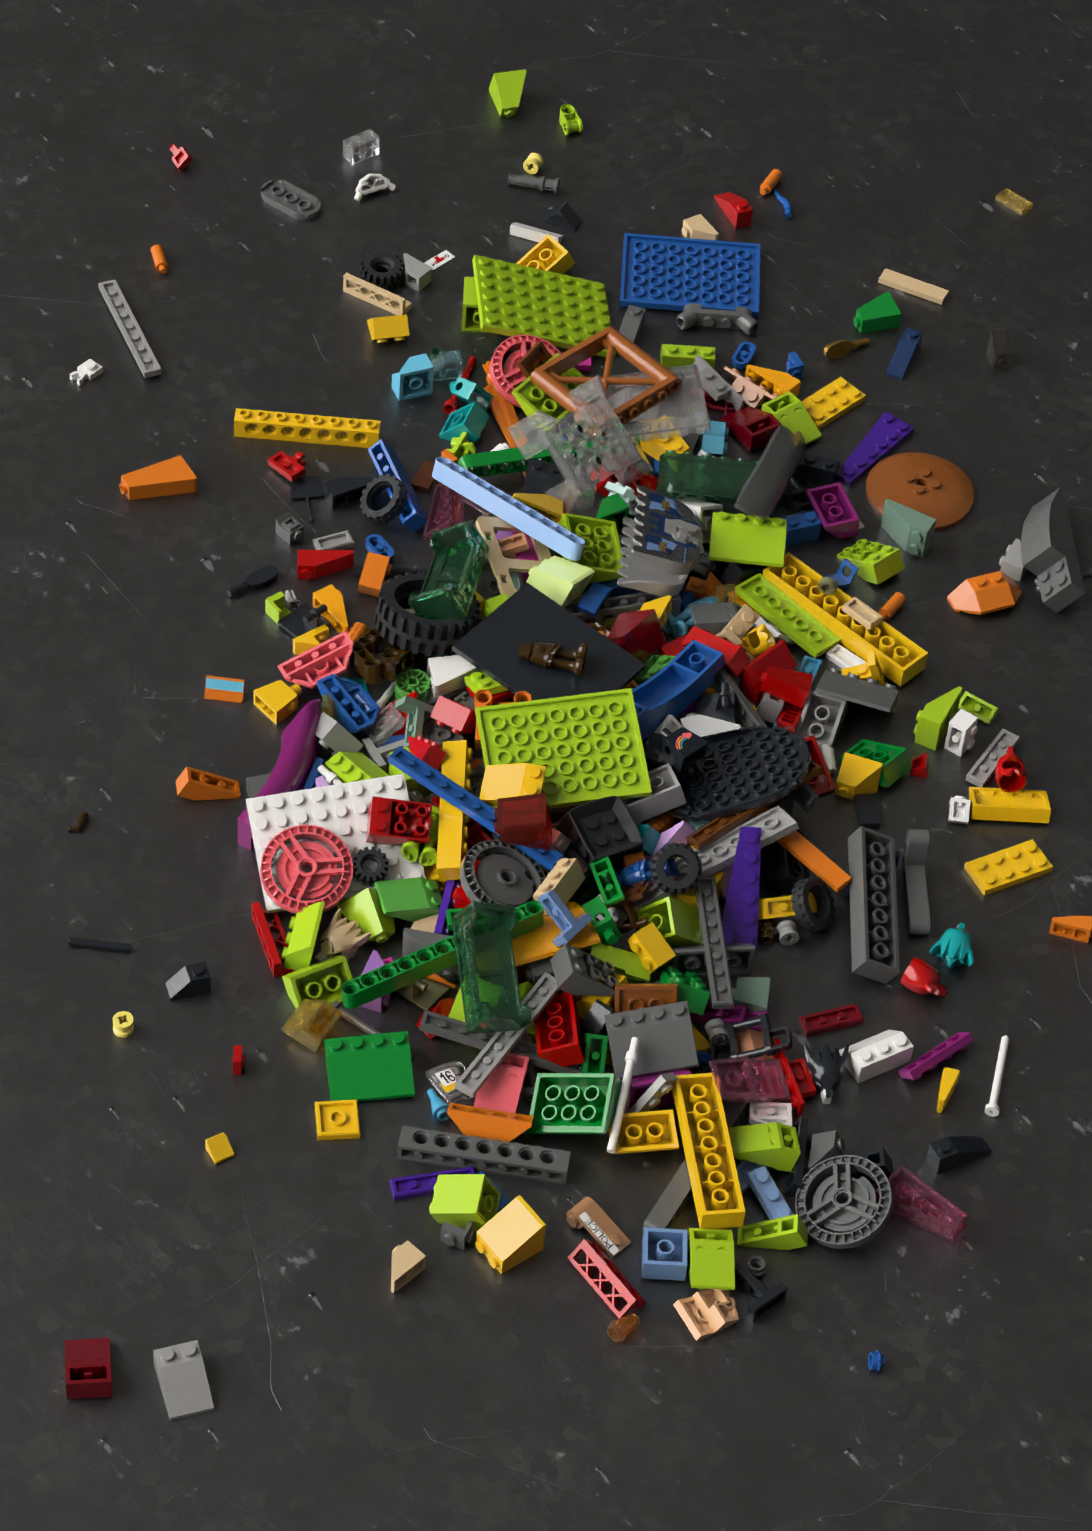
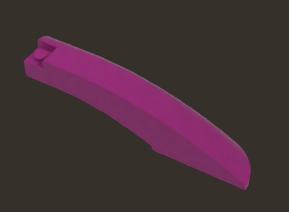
M314 699L307 703L281 733V751L276 765L256 797L303 790L316 757H319L322 746L318 743L320 739L315 735L322 712L326 713L325 704L322 701ZM246 807L237 818L238 845L252 850L254 843Z

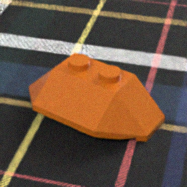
M1001 571L966 579L947 596V600L955 612L963 611L982 615L1014 607L1022 591L1014 579Z
M450 1102L447 1114L464 1135L492 1140L498 1139L505 1142H510L529 1129L534 1119L532 1115Z

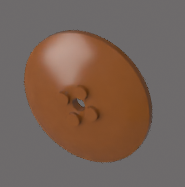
M907 452L889 456L878 462L871 469L866 480L865 490L867 499L872 508L881 517L883 516L885 500L890 499L936 519L934 531L952 527L962 521L970 512L974 501V489L968 476L952 462L927 453Z

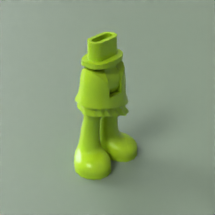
M432 806L429 843H425L419 858V864L422 866H431L437 862V850L434 847L438 844L439 808ZM412 841L404 843L401 848V854L409 862H416L421 843Z

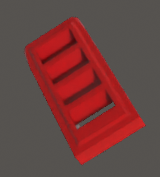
M786 703L778 718L776 727L788 729L789 732L795 734L803 707L800 708Z

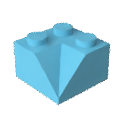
M426 353L409 357L399 373L392 374V389L399 401L432 394L434 367Z

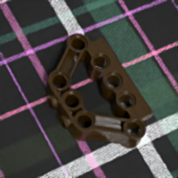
M374 628L368 630L353 642L354 648L349 667L355 669L364 678V682L368 684H377L383 680L394 682L421 660L425 654H413L411 650L406 649L404 651L400 649L399 645L390 644L389 639H384L381 636V632ZM383 652L382 657L376 659V654Z

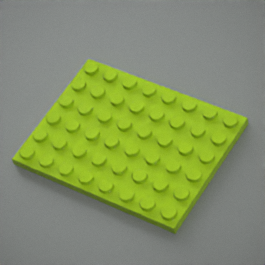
M474 255L472 263L481 330L510 337L532 335L540 337L556 347L571 349L601 330L611 326L605 285L603 283ZM604 349L595 355L607 357L608 350Z
M632 688L475 708L485 768L487 765L518 763L546 766L539 810L582 805L609 796H618L621 800L652 796ZM492 805V808L503 815L528 812L526 810Z

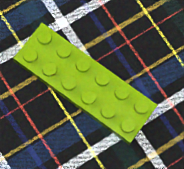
M761 573L735 586L734 593L815 659L840 643L841 638Z

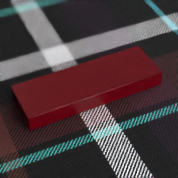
M857 1003L799 1017V1023L806 1037L864 1022Z

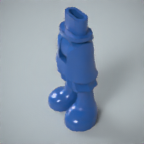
M674 857L668 859L664 865L666 876L680 875ZM644 858L641 862L639 860L619 871L620 874L616 872L621 887L626 886V888H630L639 881L646 883L648 880H651V861L647 862L646 858Z

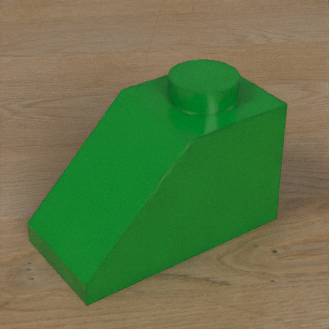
M583 1033L584 1062L581 1063L582 1073H604L608 1036Z

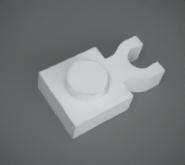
M89 359L78 366L77 371L70 374V380L77 379V385L80 386L86 379L91 381L103 373V367Z

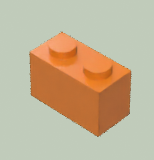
M368 552L358 584V593L379 597L381 586L383 583H386V576L391 574L392 564H390V557Z

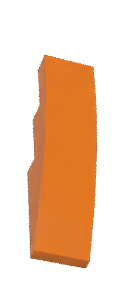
M1092 916L1053 917L1049 934L1088 943L1089 937L1092 938Z

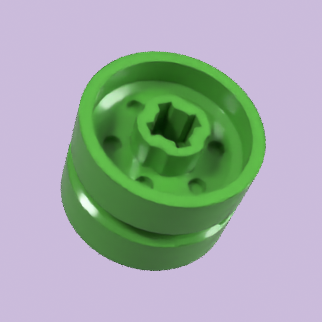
M410 668L395 681V700L417 691L419 701H429L430 678L424 671Z

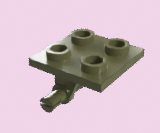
M423 978L396 990V992L422 1009L429 1011L451 987Z

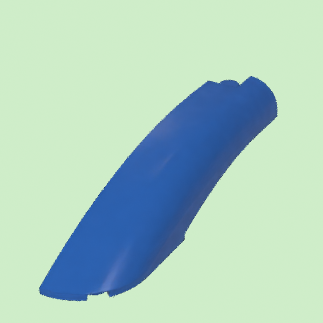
M692 640L668 665L632 690L642 740L649 737L651 732H655L667 715H673L676 718L714 682V675L725 665L723 653L696 640Z

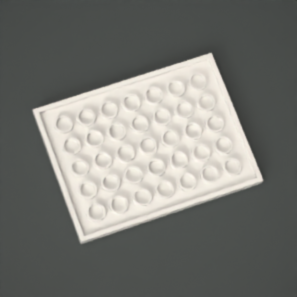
M404 774L246 799L260 880L261 859L269 842L283 830L298 825H315L330 830L346 844L352 860L360 849L364 851V847H368V850L371 847H375L376 851L378 848L381 849V853H385L389 861L387 877L385 876L384 881L417 877L425 878L424 868L419 864L420 849L416 862H409L401 854L403 844L383 845L366 842L368 811L372 796L410 801ZM312 839L297 840L298 842L311 841L321 844L324 847H326L334 857H338L329 846L320 841ZM291 842L288 843V844L286 845L287 848H288L289 846H291L292 843H291ZM280 849L273 859L271 872L276 885L283 893H286L279 884L276 875L277 861L283 852ZM367 860L363 863L362 867L364 871L373 873L378 869V864L373 860ZM337 863V868H342L341 863ZM309 867L302 868V871L305 873H309L312 871V869ZM334 875L330 878L333 886L323 896L310 900H301L313 901L327 896L337 887L342 875ZM353 876L349 891L341 901H346L367 888L376 889L375 883H373V886H369V883H366V886H364L362 881L357 882V878ZM261 881L267 913L286 911L270 899Z

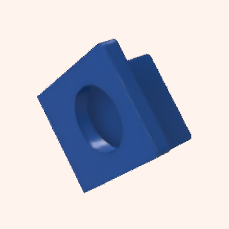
M844 559L836 574L824 575V577L836 580L838 588L850 587L859 568L847 559ZM846 566H849L852 571L849 577L844 574Z

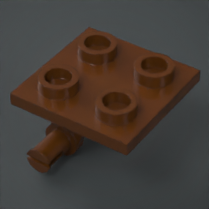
M639 881L630 888L623 886L622 891L625 900L606 907L608 909L621 904L624 905L630 923L620 925L622 933L628 932L633 928L638 931L639 928L650 924L647 917L637 920L632 901L643 898L652 887V881L646 883Z

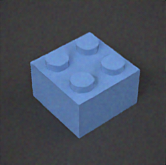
M644 1227L641 1278L685 1281L687 1271V1230Z

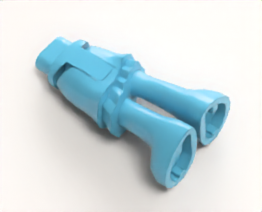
M710 596L689 603L685 606V610L676 617L670 613L663 629L668 634L673 632L675 639L684 636L695 626L689 608L690 604L721 603V601L714 596Z

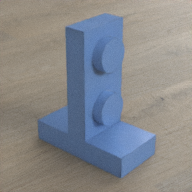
M553 889L537 898L562 931L552 940L556 947L569 942L592 920L588 912L575 918Z

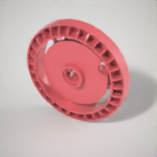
M517 335L506 339L497 347L490 362V376L495 388L503 398L520 408L521 406L515 399L512 391L527 378L519 369L517 363L537 342H542L552 357L557 352L561 354L548 341L532 335ZM520 349V350H517V351L511 353V354L508 356V358L506 359V361H505V363H504V368H503V370H502V359H503V356H504L506 353H508V352H510V351H512V350Z
M315 825L293 826L277 834L265 848L260 867L261 881L270 899L286 911L297 914V912H303L301 910L303 907L307 908L311 904L322 901L325 902L323 912L338 905L349 891L353 877V860L346 844L330 830ZM312 839L320 841L329 846L338 857H334L332 853L321 844L311 841L298 842L297 840ZM291 842L292 845L287 848L286 845ZM280 849L283 852L277 861L276 875L279 884L286 893H283L276 885L271 872L273 859ZM337 863H341L342 868H337ZM309 867L312 871L305 873L302 871V868ZM334 875H342L337 887L327 896L313 901L301 900H310L323 896L333 886L330 878Z

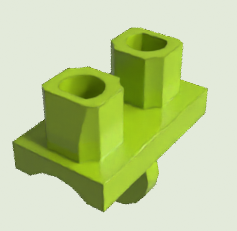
M462 432L460 437H453L450 444L452 449H447L458 460L464 455L476 453L474 443L469 442L467 439V432Z

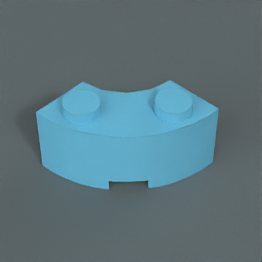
M704 420L702 450L718 455L727 453L728 442H724V440L728 438L729 428L726 427V422Z

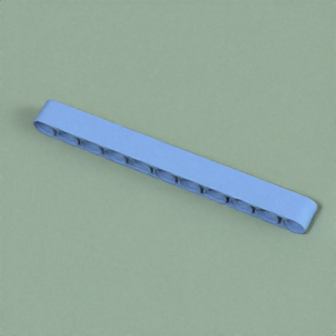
M444 457L436 458L432 472L434 479L562 556L574 561L581 559L585 540L453 461Z

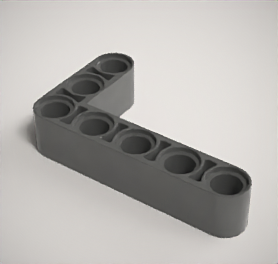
M908 829L902 856L908 934L913 935L930 934V913L925 874L929 830Z

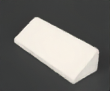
M517 222L510 225V235L535 242H540L549 234L560 244L564 235Z

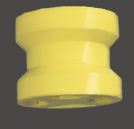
M531 153L523 163L524 170L529 174H536L544 163L543 158L537 153Z
M120 1011L113 1016V1032L116 1036L126 1038L133 1034L134 1019L131 1013Z

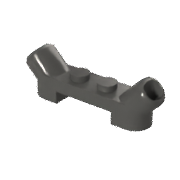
M689 303L684 306L683 313L677 316V325L684 331L692 326L741 329L747 335H752L758 329V321L752 317V311L746 307H736L735 311L702 309L701 304Z

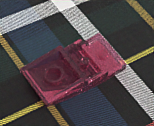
M748 1056L709 1061L715 1085L722 1101L762 1103L787 1101L790 1098L779 1059L764 1061V1058L749 1059Z

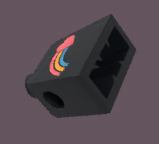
M681 727L672 733L667 728H664L659 733V738L663 740L661 753L679 772L705 757L709 742L688 729Z

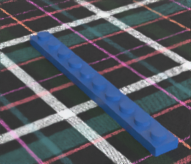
M398 747L389 756L387 762L508 843L514 844L520 851L550 871L557 864V861L563 858V854L403 747Z

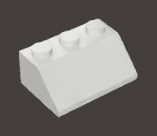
M887 1030L850 1045L845 1066L857 1083H860L911 1062L914 1046L902 1031ZM845 1048L839 1050L840 1056H842Z

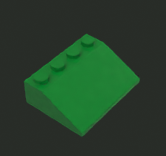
M408 1031L324 1039L330 1101L357 1100V1102L415 1096Z
M537 1073L530 1115L534 1116L532 1126L526 1132L528 1134H606L615 1116L622 1081L615 1073Z

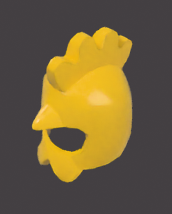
M764 624L746 633L741 638L742 642L740 643L746 649V653L752 655L755 659L776 644L774 637Z

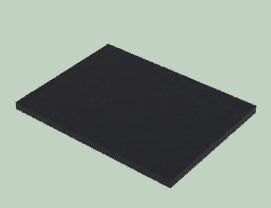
M529 583L521 587L452 646V650L510 692L516 694L519 691H527L531 695L532 700L620 690L637 677L646 666L643 662ZM532 642L533 646L534 643H557V645L562 644L563 649L577 650L581 643H588L583 674L580 677L576 676L572 671L552 666L551 668H545L541 665L527 662L525 658L518 657L520 644L529 645ZM560 657L558 658V659H562V660L572 661V660L564 659V658H560Z

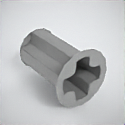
M289 589L285 591L284 595L290 611H294L302 606V602L298 600L294 590Z

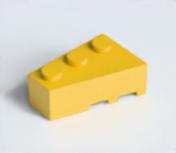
M666 415L639 433L641 450L676 473L681 472L687 463L691 465L690 448Z

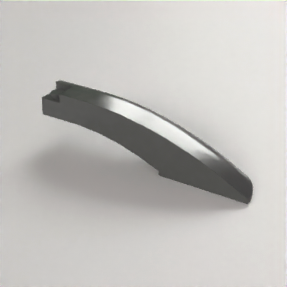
M783 425L778 426L770 437L754 470L744 484L734 507L752 517L758 516L762 520L770 517L791 481L805 450V439L799 430L794 434Z

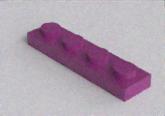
M958 1032L898 1071L900 1077L910 1080L920 1078L926 1070L936 1068L937 1063L950 1059L954 1052L967 1048V1044L974 1040L972 1034L969 1032Z

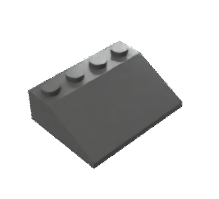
M831 668L830 671H824L815 689L819 693L890 713L895 712L900 691L896 690L897 686L886 683L884 687L878 685L877 680L867 678V681L859 680V675L849 673L848 676L841 674L842 670Z
M687 1001L604 1015L614 1073L620 1080H623L626 1067L625 1057L630 1049L633 1037L639 1038L640 1043L637 1052L639 1057L637 1064L634 1065L632 1078L699 1067Z

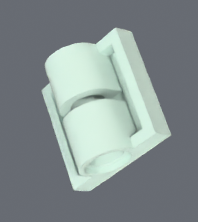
M608 481L604 488L610 492L608 496L618 493L629 506V514H638L635 511L636 506L643 505L636 501L637 496L634 495L635 491L629 486L624 487L619 482L614 484Z

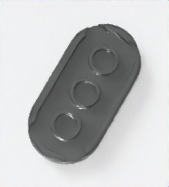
M270 180L261 187V198L264 202L297 220H312L321 213V203L317 197L288 181L279 180L274 182V180Z

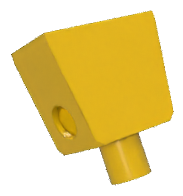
M278 680L254 690V705L277 725L297 709L298 695L302 693V689L298 684L289 687L282 680Z

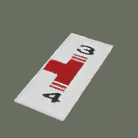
M445 250L424 262V264L434 270L455 256Z

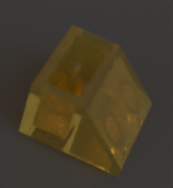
M304 999L281 1030L316 1053L323 1044L324 1039H327L338 1024L342 1012L326 1001Z

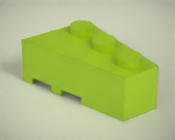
M601 943L592 945L591 954L604 962L611 963L614 966L615 974L626 976L629 984L650 982L651 974L643 967L636 953Z

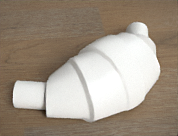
M367 174L359 180L354 200L360 202L362 196L386 188L393 191L396 185L381 174Z

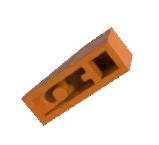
M187 766L176 780L177 796L194 801L240 798L241 796L239 781Z

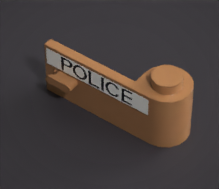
M586 1196L566 1214L567 1222L571 1227L581 1229L584 1226L611 1258L631 1243L626 1235L590 1197Z

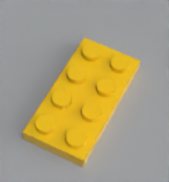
M839 377L801 402L818 430L864 402L866 395L845 379Z
M1032 839L966 862L964 869L985 896L1050 873L1053 866Z

